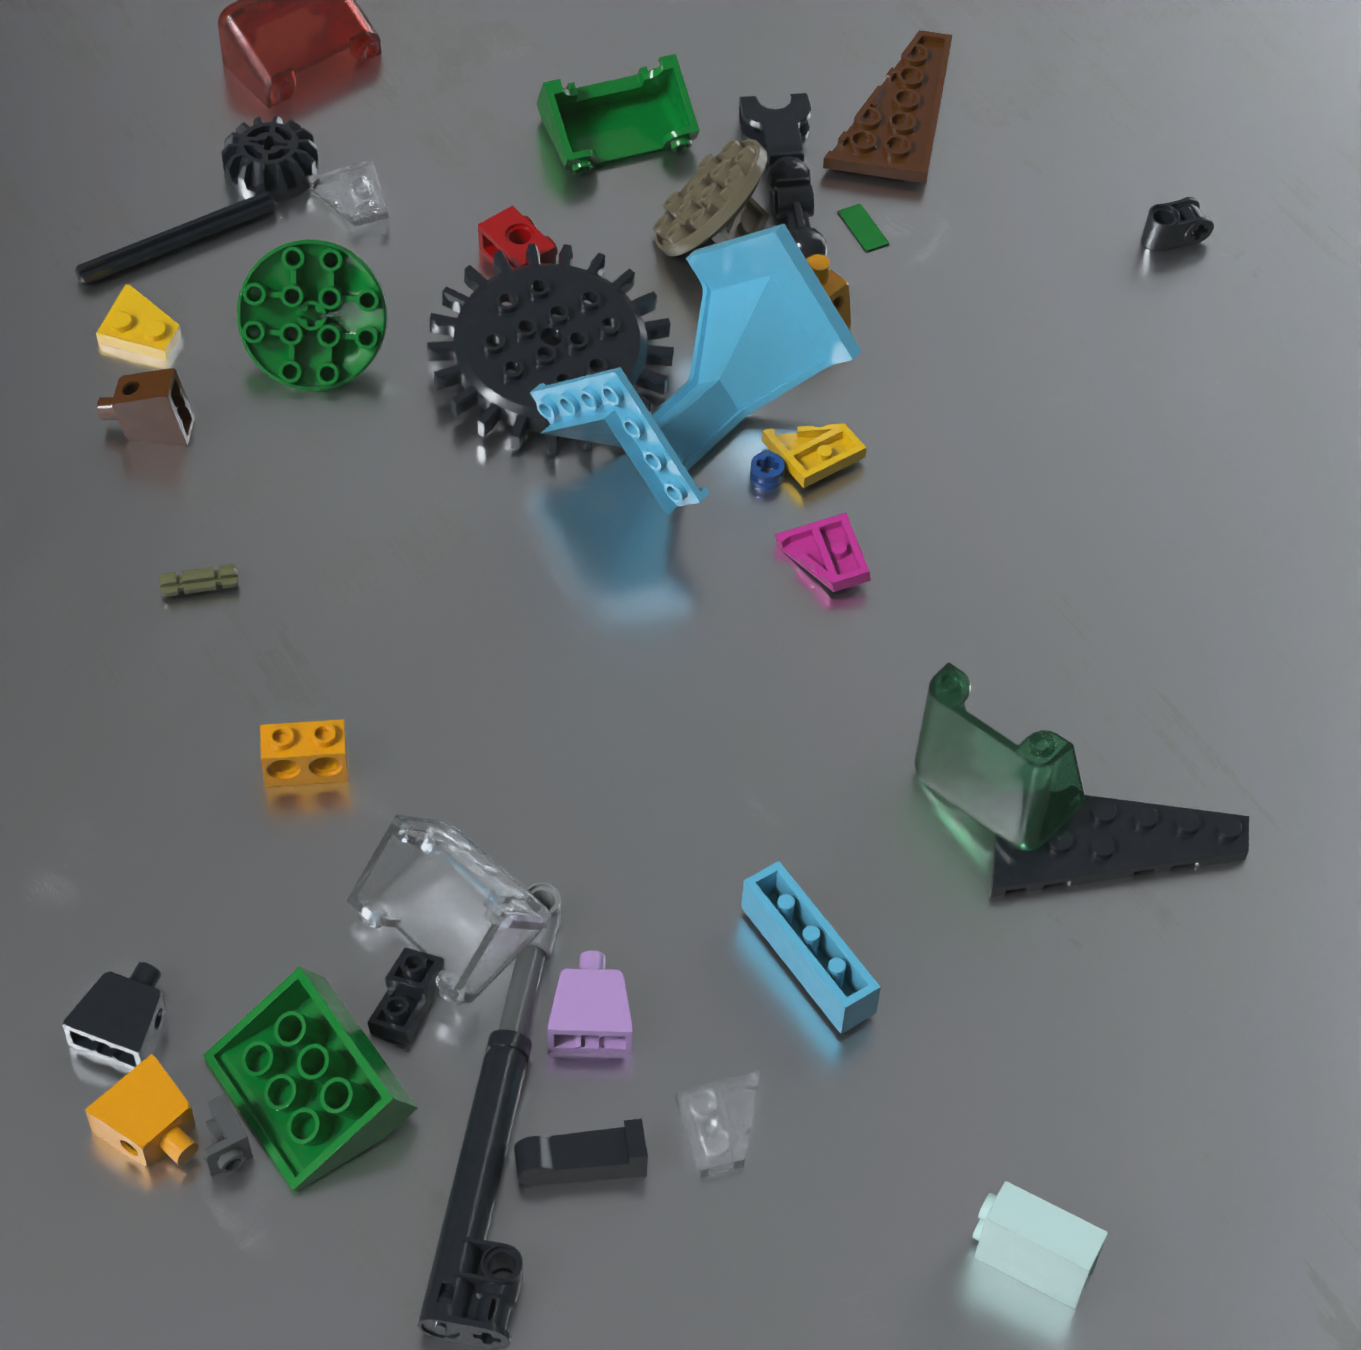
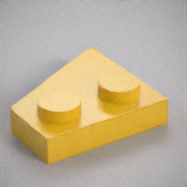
M845 423L827 424L823 427L812 425L797 426V433L775 434L774 428L765 429L762 432V442L771 452L783 458L785 468L803 488L866 456L867 447Z

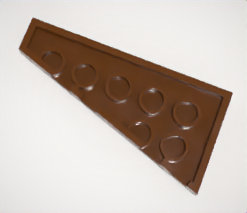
M918 31L901 54V60L895 68L891 67L886 74V80L881 86L876 87L855 115L851 127L847 132L843 131L838 138L836 147L833 151L829 150L826 154L823 168L920 183L927 182L952 35Z

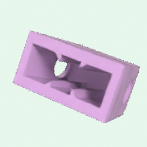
M585 951L580 955L579 969L565 968L561 970L548 1021V1052L632 1054L633 1025L624 973L617 969H605L606 956L602 952Z

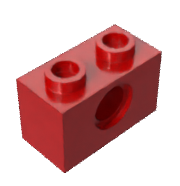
M513 205L478 224L479 249L493 263L494 252L501 250L512 268L526 265L528 244L535 243L540 253V263L556 264L558 250L554 241L549 236H544L534 226L532 220L526 215L523 216Z

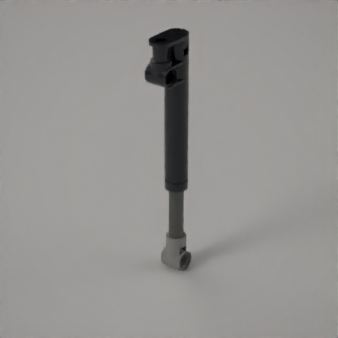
M547 882L532 884L523 894V910L513 946L517 957L499 1030L491 1032L488 1038L486 1053L483 1058L417 1325L420 1331L434 1338L493 1349L505 1348L510 1345L512 1335L506 1329L510 1310L516 1307L518 1296L523 1288V1258L520 1252L514 1246L488 1241L486 1238L532 1048V1042L527 1037L539 981L544 962L551 957L556 933L561 926V894L554 885ZM539 908L549 909L545 912L536 911ZM499 1268H507L513 1272L506 1278H497L491 1274Z

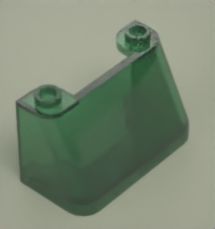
M948 662L933 676L929 683L914 761L918 779L1011 846L1024 851L1037 849L1086 803L1074 745L1059 734L1047 730L1034 732L1019 745L1015 744L966 711L964 702L971 693L969 677L962 670Z

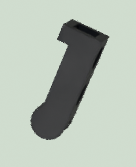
M642 1118L624 1120V1127L553 1135L550 1138L546 1136H530L519 1140L514 1145L517 1177L519 1182L525 1185L539 1186L647 1176L648 1153Z

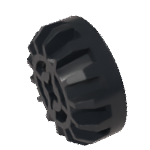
M259 116L254 119L252 127L243 122L236 128V133L232 132L224 141L225 148L221 154L226 182L232 190L245 198L269 191L273 195L275 202L289 200L308 190L318 176V149L314 143L313 135L291 119L283 125L282 118L279 116H274L272 122L263 123Z

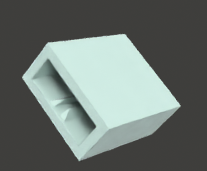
M1005 1181L998 1195L989 1193L978 1215L980 1220L972 1238L979 1241L974 1258L1076 1309L1094 1273L1108 1232Z

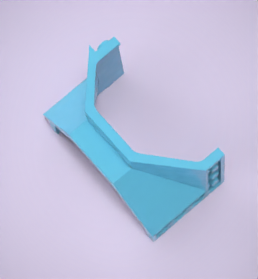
M785 224L697 249L686 257V260L700 280L703 289L690 376L687 382L653 413L650 414L623 370L619 367L550 385L542 383L534 388L530 394L537 403V409L540 414L550 423L541 433L623 447L667 516L678 506L700 503L710 494L706 487L698 488L688 473V470L754 411L825 368L854 360L862 352Z

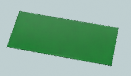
M861 203L837 211L866 251L890 244Z

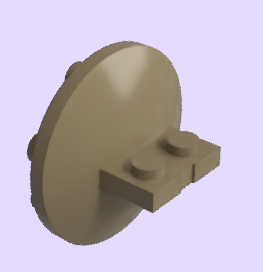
M734 138L723 147L721 153L714 157L712 154H709L703 158L697 166L698 172L680 192H674L665 201L663 207L666 209V212L653 226V230L656 232L657 247L667 256H678L701 246L711 239L717 244L763 230L769 214L751 196L766 166V149L756 140L751 139L739 142Z

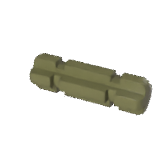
M234 564L219 566L220 569L214 570L213 567L181 571L182 575H176V572L164 573L159 578L161 593L163 596L169 597L179 595V591L190 594L217 590L216 586L221 585L223 589L236 587L239 583L237 568Z

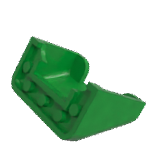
M676 54L659 57L660 66L658 68L648 71L647 66L639 69L637 75L578 88L572 82L568 83L566 89H564L560 79L543 82L537 100V107L543 124L566 170H572L574 174H582L593 169V166L672 149L673 152H679L692 146V141L697 138L700 129Z

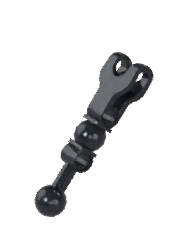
M807 93L790 94V104L780 109H769L762 106L756 96L740 97L739 126L741 137L743 140H756L767 151L765 166L767 185L774 195L773 201L776 218H787L790 234L806 259L816 254L827 256V241L822 233L815 228H811L809 217L814 215V193L811 185L810 170L806 163H804L802 146L810 132L808 120L811 116V105Z

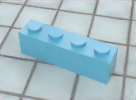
M777 861L743 881L741 908L840 1034L876 1014L881 986L781 862Z

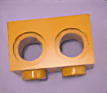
M344 719L260 725L261 764L265 787L349 782Z

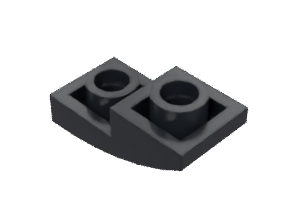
M409 948L403 949L385 977L387 992L367 1022L370 1034L410 1044L436 991L445 964L443 957Z

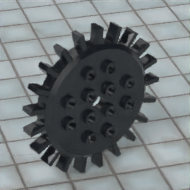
M535 243L528 244L526 265L516 268L511 267L501 250L494 252L493 267L497 275L489 280L471 265L464 269V283L474 291L469 297L447 286L442 291V305L458 312L457 318L431 313L430 332L454 337L453 341L427 342L428 362L454 361L455 364L454 366L434 371L436 391L462 384L465 390L451 399V412L458 416L478 404L485 410L478 420V434L485 437L493 430L497 422L501 420L512 425L510 443L511 449L519 450L525 441L527 430L542 432L550 425L549 421L538 411L537 403L530 394L539 384L550 385L621 367L635 391L641 387L664 395L667 388L668 376L645 369L646 364L672 366L674 347L648 345L649 340L669 337L670 320L665 318L644 322L641 316L656 310V293L652 291L631 301L626 293L634 286L635 272L629 268L611 283L602 277L605 266V255L602 253H598L591 261L589 268L585 270L572 266V247L567 244L563 245L559 253V264H541L540 253ZM503 302H509V303H511L512 305L505 306V305H502L501 303H503ZM557 314V315L563 316V317H561V318H556V317H553L552 315ZM605 326H611V327H613L614 329H612V330H607V329H605V328H603V327H605ZM523 328H524V329L531 330V331H530V332H522L520 329H523ZM546 336H555L561 342L551 346L544 344L541 339ZM575 340V341L582 342V343H581V344H574V343H572V341ZM489 343H494V344H498V346L492 347V346H489L488 344H489ZM540 355H545V356H548V357H550V358H548V359H542V358H540L539 356H540ZM596 367L602 370L594 371L591 368ZM511 369L518 372L511 374L507 370ZM638 394L650 412L652 402ZM545 434L544 445L548 455L556 454L559 436ZM578 440L584 452L592 450V442Z

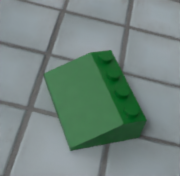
M301 966L291 973L203 1055L291 1188L297 1192L385 1139L418 1109L326 978Z

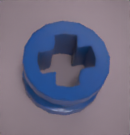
M766 451L755 455L751 460L750 480L752 484L763 490H771L780 486L784 478L785 463L783 458L776 453ZM766 468L771 469L769 473H764Z

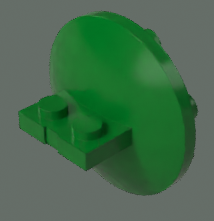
M305 239L286 243L273 249L252 267L239 292L237 324L247 353L265 374L279 383L292 388L320 391L335 388L351 381L373 362L382 347L386 335L388 309L385 294L378 278L361 257L333 242ZM300 384H313V385H320V386L310 387V386H302V385H300Z

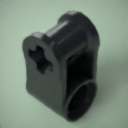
M1185 197L1181 200L1152 206L1148 212L1141 240L1152 251H1166L1171 248L1204 241L1211 235L1214 224L1210 218L1204 217L1199 210L1200 204L1196 198Z

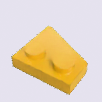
M125 284L96 335L99 344L167 361L181 337L180 325L131 285Z

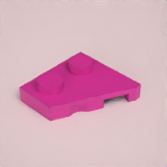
M847 513L775 534L778 548L833 592L871 581L870 571Z

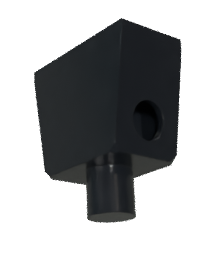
M139 962L130 978L111 971L104 973L62 1023L68 1045L131 1070L134 1069L150 1054H153L166 1018L167 1009L163 993L155 988L161 978V972L149 963Z

